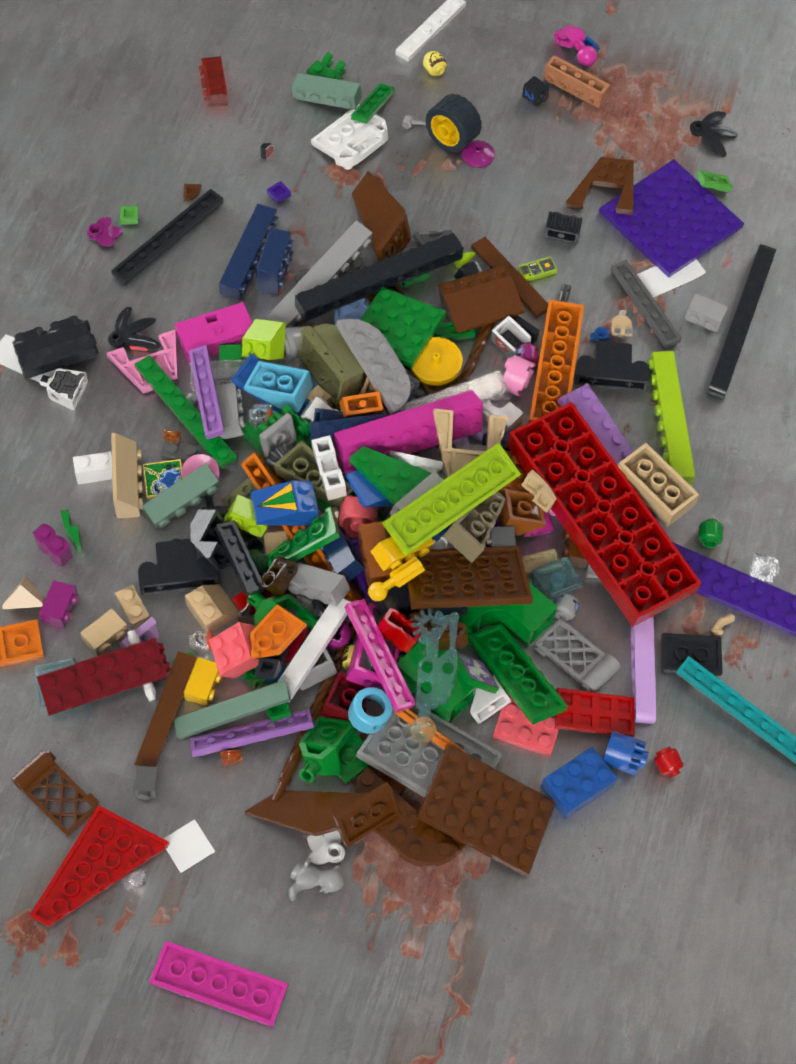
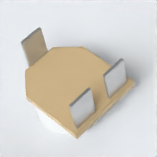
M620 310L619 315L612 319V335L617 337L632 336V321L625 316L626 310Z

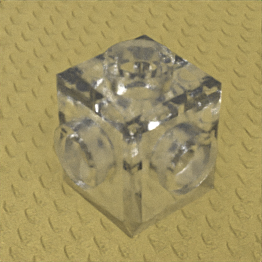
M755 553L749 570L750 576L757 578L763 583H767V581L773 582L774 577H778L781 566H778V559H775V556L767 553L764 555Z

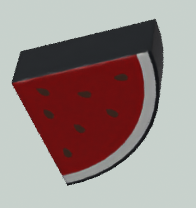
M263 143L260 146L261 158L268 159L275 149L273 144Z

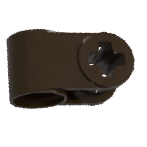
M282 556L276 557L266 574L262 577L261 585L274 596H281L297 574V564L293 561H287Z

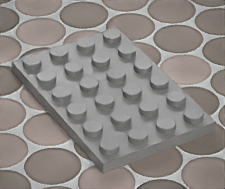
M418 704L410 708V710L461 747L465 753L496 768L503 756L502 753ZM392 712L389 721L381 731L369 734L358 750L356 757L425 797L444 750Z

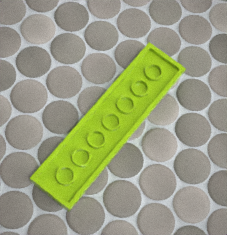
M497 443L389 517L382 524L404 556H406L521 474L500 443Z

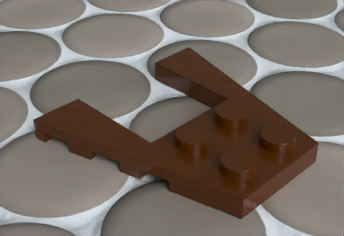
M600 157L566 201L567 207L583 209L592 185L620 188L623 190L616 206V213L633 215L634 161Z

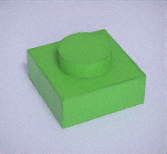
M121 206L120 224H138V206Z

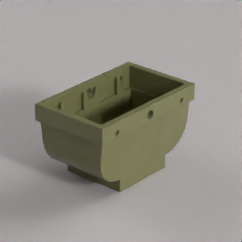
M320 324L312 328L311 326L303 328L297 358L306 370L310 372L316 383L331 395V402L338 410L340 409L339 402L343 397L359 394L365 372L335 325Z

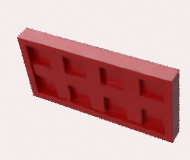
M557 688L555 690L567 704L565 712L555 715L556 729L611 735L613 730L630 737L635 736L634 697Z

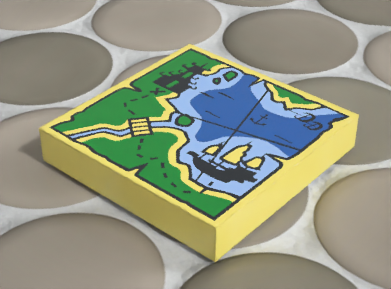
M181 459L143 464L147 500L153 499L182 479Z

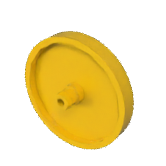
M432 337L416 364L410 370L419 381L425 384L444 385L453 381L460 374L463 362L462 353L450 340Z

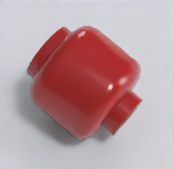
M668 746L655 752L654 763L660 775H668L671 778L681 773L679 769L684 766V762L676 748Z

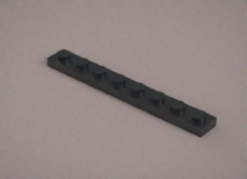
M212 189L208 190L112 269V275L125 285L223 203V197Z

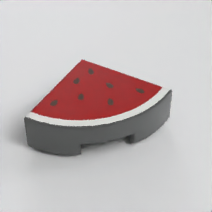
M243 591L231 598L241 616L247 612L250 605L246 601L250 597L245 596Z

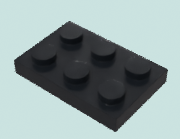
M662 633V672L676 673L689 656L713 675H722V644L720 636Z

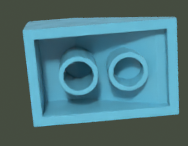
M258 361L244 386V390L280 409L287 404L293 412L299 413L313 384L308 370Z

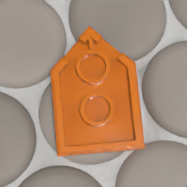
M277 604L250 633L251 658L256 659L280 655L307 624Z

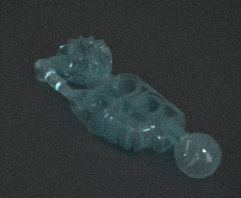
M428 609L426 616L425 612L421 610L420 615L422 618L414 616V620L419 623L411 624V627L418 628V630L413 632V635L415 636L420 633L421 636L418 642L425 644V658L418 663L416 672L415 709H418V718L412 722L410 728L412 737L421 743L431 741L436 735V724L430 719L431 710L438 708L439 705H446V700L452 696L450 694L452 688H455L453 681H456L458 669V651L455 648L458 620L460 618L457 612L444 616L440 611H436L434 616H432V609ZM428 621H430V624L434 625L435 627L432 628L430 632L427 631L426 627H424V625H426ZM450 623L449 650L438 658L439 638ZM423 662H429L432 665L430 673L422 671L421 665ZM444 663H449L452 666L451 674H445L442 671ZM424 682L431 686V691L428 694L420 690V686Z

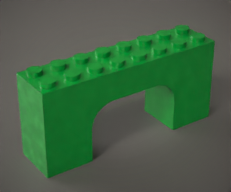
M529 582L533 596L532 604L467 607V615L439 619L437 624L461 622L465 625L468 635H471L486 626L502 623L514 638L528 648L553 624L558 606ZM423 635L424 638L420 642L417 641L406 655L402 654L397 659L396 664L411 695L428 711L451 723L473 702L476 687L465 683L451 660V656L460 648L437 651L433 649L430 639Z

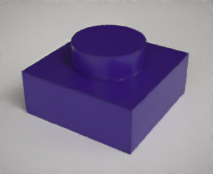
M281 181L267 189V194L277 204L291 197V191Z

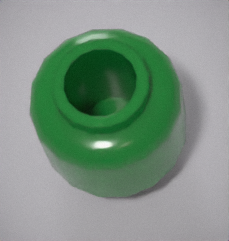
M713 518L700 523L698 531L699 542L707 548L717 547L723 541V525Z

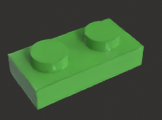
M699 170L696 175L700 185L704 188H713L730 192L733 188L728 176Z

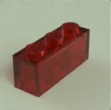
M221 56L201 58L202 65H199L200 76L203 75L201 85L202 88H205L203 90L204 101L208 102V107L228 105Z

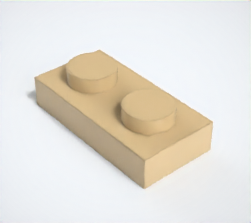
M133 585L115 593L132 628L146 622L150 618Z

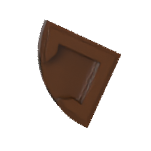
M184 184L183 200L190 201L195 199L201 192V184Z

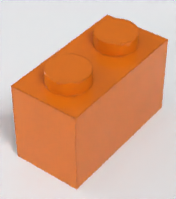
M380 391L343 397L339 402L344 418L380 414L383 410Z

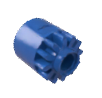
M612 730L603 760L609 767L636 776L638 768L644 769L649 752L645 751L646 742Z

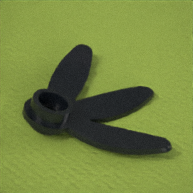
M716 111L708 114L702 121L692 122L690 124V131L693 136H702L716 153L725 157V148L714 134L727 137H736L738 134L726 126L714 124L727 115L723 111Z
M126 307L117 317L115 331L108 337L109 344L115 348H121L125 343L142 348H159L161 344L155 339L144 335H133L153 325L156 319L143 318L128 325L132 308Z

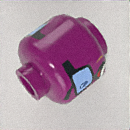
M526 342L516 349V356L535 363L536 367L539 362V349L532 343Z

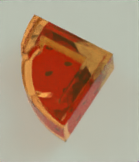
M164 429L162 438L168 442L178 444L181 440L182 432Z
M227 750L220 752L223 766L243 760L240 751Z

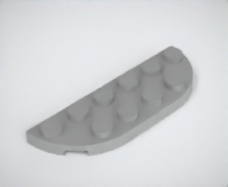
M357 319L338 320L335 324L376 392L380 391L381 400L390 415L397 413L402 409L409 397L410 380L405 368L387 339L377 328Z

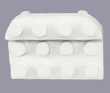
M351 109L312 138L311 144L334 158L336 165L342 166L344 169H351L389 139L387 125L383 118L375 114L367 124L351 120V114L355 111Z

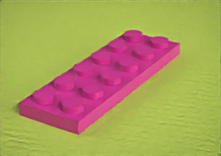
M165 941L149 980L151 985L272 1028L288 988V983Z

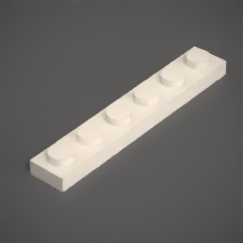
M447 0L396 49L395 54L409 62L466 7V1Z

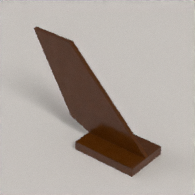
M367 171L352 192V197L363 225L373 232L371 245L379 262L380 260L391 258L398 253L401 254L412 237L405 209Z
M387 782L369 793L284 790L277 802L271 800L274 795L272 794L244 811L246 815L313 836L339 831L342 842L346 847H349L400 814L392 788Z

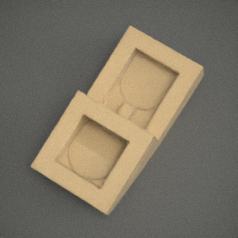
M531 470L521 486L535 497L532 501L548 513L556 501V497L548 484L534 470Z

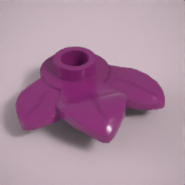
M111 217L101 218L87 229V236L90 239L96 240L100 245L106 247L113 246L114 239H117L122 234V229L111 225Z

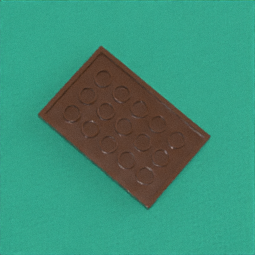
M519 546L485 547L472 563L457 549H433L423 557L416 556L425 571L406 583L411 610L532 604L533 600Z
M448 744L444 749L416 818L514 871L528 876L556 803L547 796Z

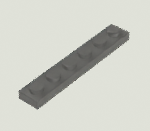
M625 260L612 265V273L665 349L680 343L681 336L629 262Z

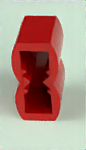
M392 608L388 610L377 625L384 639L391 641L396 648L406 653L410 651L423 633V630L416 623L406 620L402 613Z

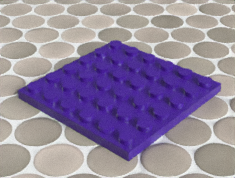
M675 159L634 185L633 215L616 213V206L621 194L599 209V212L668 278L744 226V222L710 191L701 186L700 182Z

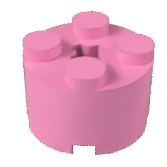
M516 355L508 358L504 367L507 368L504 375L501 374L497 384L500 385V389L522 397L524 393H521L523 388H527L534 372L531 367H535L536 364Z

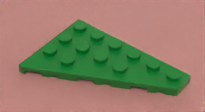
M364 446L348 460L393 505L432 474Z

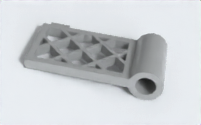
M561 618L534 645L536 647L535 651L543 658L547 656L578 681L582 691L597 692L620 669L619 662L613 656L602 652ZM560 626L567 631V636H556V630ZM568 640V648H557L556 641ZM570 640H579L582 643V648H571ZM545 641H554V648L546 649L542 644ZM571 652H583V660H572ZM585 652H594L598 657L595 660H586ZM557 653H569V660L561 661ZM572 665H584V671L577 674L573 670Z

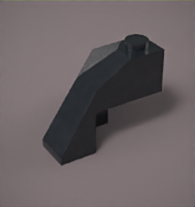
M198 509L190 524L191 542L217 570L231 566L214 529L217 524L225 523V520L216 510ZM240 533L249 554L253 553L251 555L252 560L256 561L263 544L255 535Z

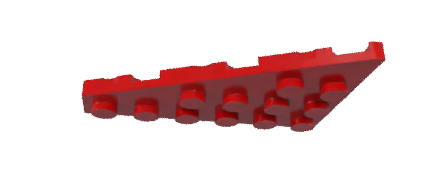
M98 805L29 915L30 918L50 928L167 849L170 845L169 841Z

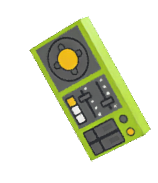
M551 256L519 265L518 267L520 274L527 282L557 274V268Z

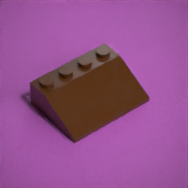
M506 265L438 285L440 301L457 334L504 320L508 316L514 317L525 313L513 278Z

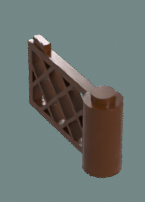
M41 750L10 779L19 790L25 793L69 837L93 814L99 800L91 792L87 795L54 762L56 757L51 751L47 750L45 752ZM55 771L62 776L61 784H49V777ZM37 788H46V797L36 798L32 792ZM49 788H61V798H48ZM64 788H74L76 790V798H63ZM48 802H60V813H50L48 811ZM63 802H75V813H63ZM78 802H87L92 808L86 813H78ZM62 817H75L74 825L67 830L62 825Z

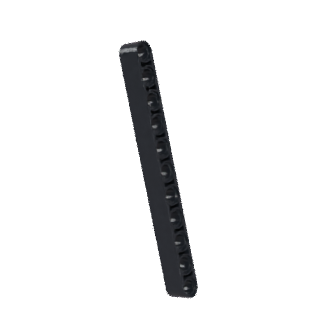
M763 244L759 245L707 391L709 395L724 399L777 250Z

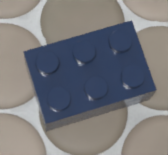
M270 228L256 269L258 291L278 295L280 289L284 288V276L288 275L289 261H292L294 257V251H292L294 240L291 238V232Z

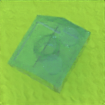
M568 557L532 569L533 586L550 600L584 587Z

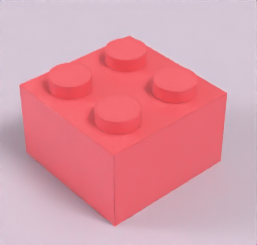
M238 622L209 639L220 676L235 679L258 665L260 658H251L250 633L254 629V625Z

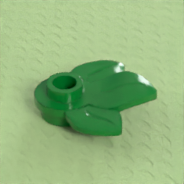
M293 412L292 419L298 434L302 437L309 436V422L305 419L300 420L297 414Z

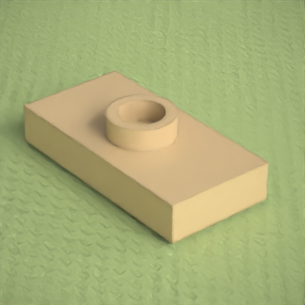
M555 548L522 556L527 576L561 567Z

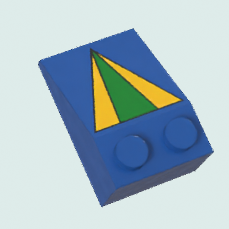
M293 480L251 491L250 493L256 525L310 526L312 524L310 521L316 518L319 512L312 481Z

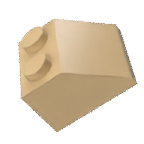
M220 584L202 585L185 595L186 606L202 629L206 631V634L207 630L214 632L241 615Z

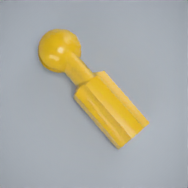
M415 556L392 571L390 578L385 582L372 583L368 594L372 600L382 601L386 598L389 589L394 586L400 588L423 573L425 569Z

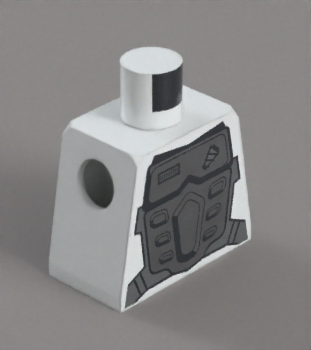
M60 368L55 370L52 377L43 375L40 380V385L47 387V394L51 400L71 410H75L88 384L85 372Z

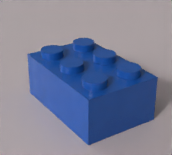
M592 746L545 777L541 788L548 798L554 800L556 803L555 807L563 818L567 819L613 788L617 777Z

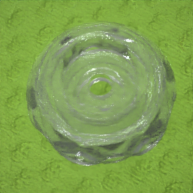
M140 869L138 872L130 873L128 878L122 879V888L129 892L140 889L146 884V872Z

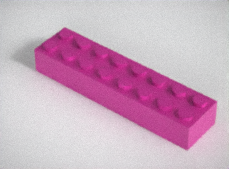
M470 390L335 432L334 446L338 466L344 475L357 471L348 460L363 446L390 457V450L410 455L438 446L439 440L433 415L434 409L454 411L452 441L481 432L482 401L474 390Z

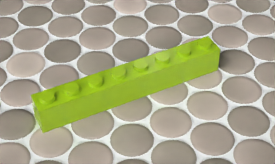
M674 351L652 352L647 364L651 370L650 384L654 387L652 397L654 401L656 400L655 415L659 418L657 427L658 432H661L662 436L660 437V446L664 448L663 460L692 486L696 476Z

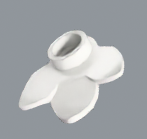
M338 831L324 834V836L310 835L307 837L308 845L313 851L309 855L313 864L323 865L327 862L336 864L344 859L345 849L340 844L341 836ZM337 851L338 855L334 857L330 853Z

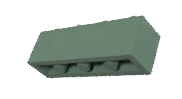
M303 73L297 74L291 86L294 99L356 110L362 97L360 83Z
M205 463L142 505L143 511L156 529L158 527L163 528L171 522L170 519L183 515L191 505L196 506L199 504L204 496L214 494L218 490L219 481Z

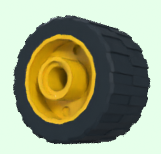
M458 94L446 95L426 114L425 123L429 135L439 147L446 151L459 152L463 150L480 134L482 129V121L476 107L465 97Z

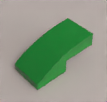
M62 510L61 517L68 539L78 552H81L78 526H71L69 511Z

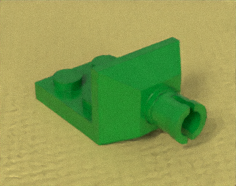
M259 592L249 595L250 598L246 600L257 610L254 614L255 627L277 604L282 608L295 609L297 611L296 617L307 624L306 627L309 628L310 632L319 620L317 616H314L310 610L290 594H283L278 597L273 595L267 598Z
M319 716L313 723L314 728L309 729L299 741L304 765L299 771V776L303 781L311 783L316 775L330 776L342 774L339 751L356 730L349 720Z

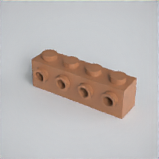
M554 55L545 65L544 80L586 101L590 105L600 108L608 98L610 84Z

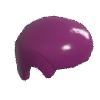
M346 620L342 622L327 645L328 648L340 649L351 640V629Z

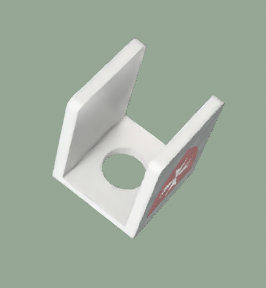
M508 316L492 330L491 341L511 358L516 355V349L501 335L509 330L523 344L526 342L531 343V336Z

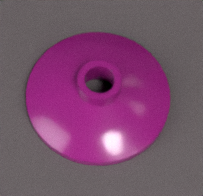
M474 140L462 150L461 155L466 164L482 168L493 162L495 151L489 143Z

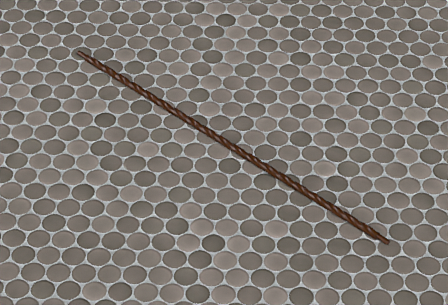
M495 322L482 326L459 376L466 387ZM362 592L361 598H362V599H365L367 606H369L368 603H367V600H366V598H365V596H364V594H363V592ZM351 620L348 624L351 629V640L344 647L337 649L332 659L338 673L341 668L345 648L352 645L353 638L357 634ZM338 673L322 681L315 700L310 707L313 723L320 716ZM309 729L299 732L290 756L279 776L278 786L271 799L272 801L277 802L286 786H289L292 774L295 772L302 757L299 741Z

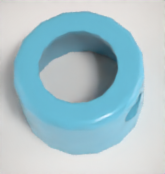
M367 687L360 690L352 700L348 710L349 720L352 726L360 732L366 734L381 731L389 721L393 712V706L383 690ZM371 699L381 705L384 713L378 717L367 715L362 709V700Z

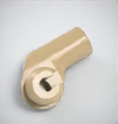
M727 614L719 617L712 626L711 633L714 636L722 637L724 634L722 628L735 622L734 615Z

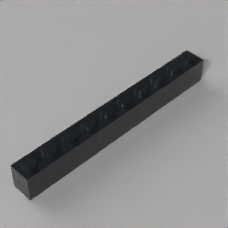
M454 233L444 235L434 241H428L424 245L413 247L401 254L398 253L391 258L365 266L358 271L332 279L325 284L317 285L307 291H301L295 295V307L304 322L376 294L382 287L391 288L461 260L464 247Z

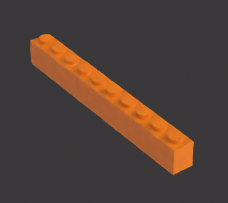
M254 452L240 465L257 490L282 484V480L275 474L273 467L265 463V457ZM282 525L291 540L300 529L304 531L309 527ZM321 548L303 557L308 565L332 572L333 566L325 559L326 553ZM349 581L350 590L344 599L350 602L362 600L355 587Z

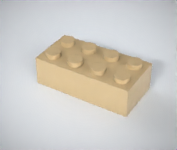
M647 443L618 463V467L645 505L667 527L696 505L699 494Z

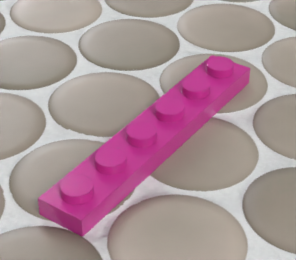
M365 599L347 603L344 608L395 712L413 708L416 703Z

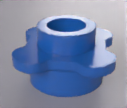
M598 327L594 333L590 334V338L596 342L607 341L612 337L604 327Z

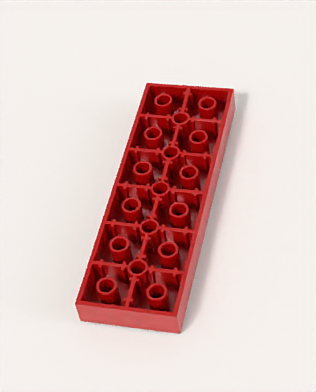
M572 402L509 432L506 445L527 475L531 470H534L551 488L556 497L551 510L632 627L696 593L702 584Z

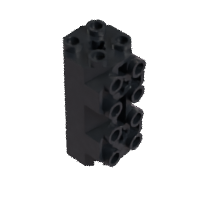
M73 315L69 318L52 322L48 331L43 330L42 327H35L32 330L17 333L12 344L24 378L29 379L99 355L96 346L97 342L94 334L90 332L91 328L88 320L83 321L78 316Z

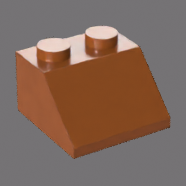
M509 489L503 491L502 496L506 500L499 514L500 527L514 526L515 535L520 536L546 525L543 509L532 501L535 497L534 495Z

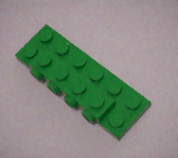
M502 623L468 635L469 644L532 725L567 710V704L555 691L554 686L547 681L543 672L535 666L531 657L527 656L521 645L515 641Z

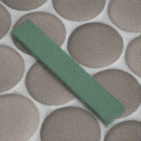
M283 680L175 718L177 738L183 739L291 701L288 682Z

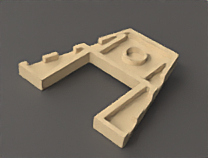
M434 409L433 415L445 476L448 478L483 454L484 451L452 448L454 411ZM488 416L487 450L500 443L501 439H503L504 429L509 416Z

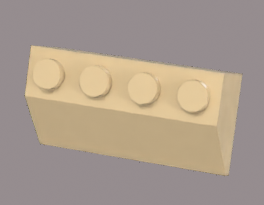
M111 433L113 502L117 518L140 517V510L143 509V498H140L139 493H143L142 481H139V476H142V465H138V460H142L141 449L137 448L136 441L116 433Z

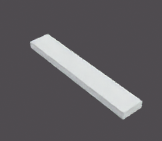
M343 598L338 606L328 605L278 680V682L283 680L288 682L291 700L348 615L344 607L350 601Z

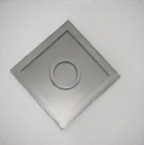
M285 414L259 435L265 459L269 452L273 451L280 444H285L288 448L297 441L293 419L290 414Z

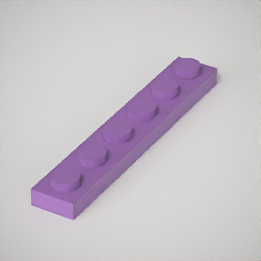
M204 345L189 350V356L204 432L208 440L225 435V429L208 348Z
M310 709L291 713L292 716L274 722L271 719L190 738L193 758L314 728Z

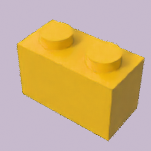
M197 657L184 690L186 701L208 707L210 701H214L217 692L215 687L217 683H221L223 676L219 675L216 662Z

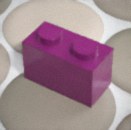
M53 580L39 612L42 623L65 628L66 623H69L72 618L73 606H76L79 601L76 586Z

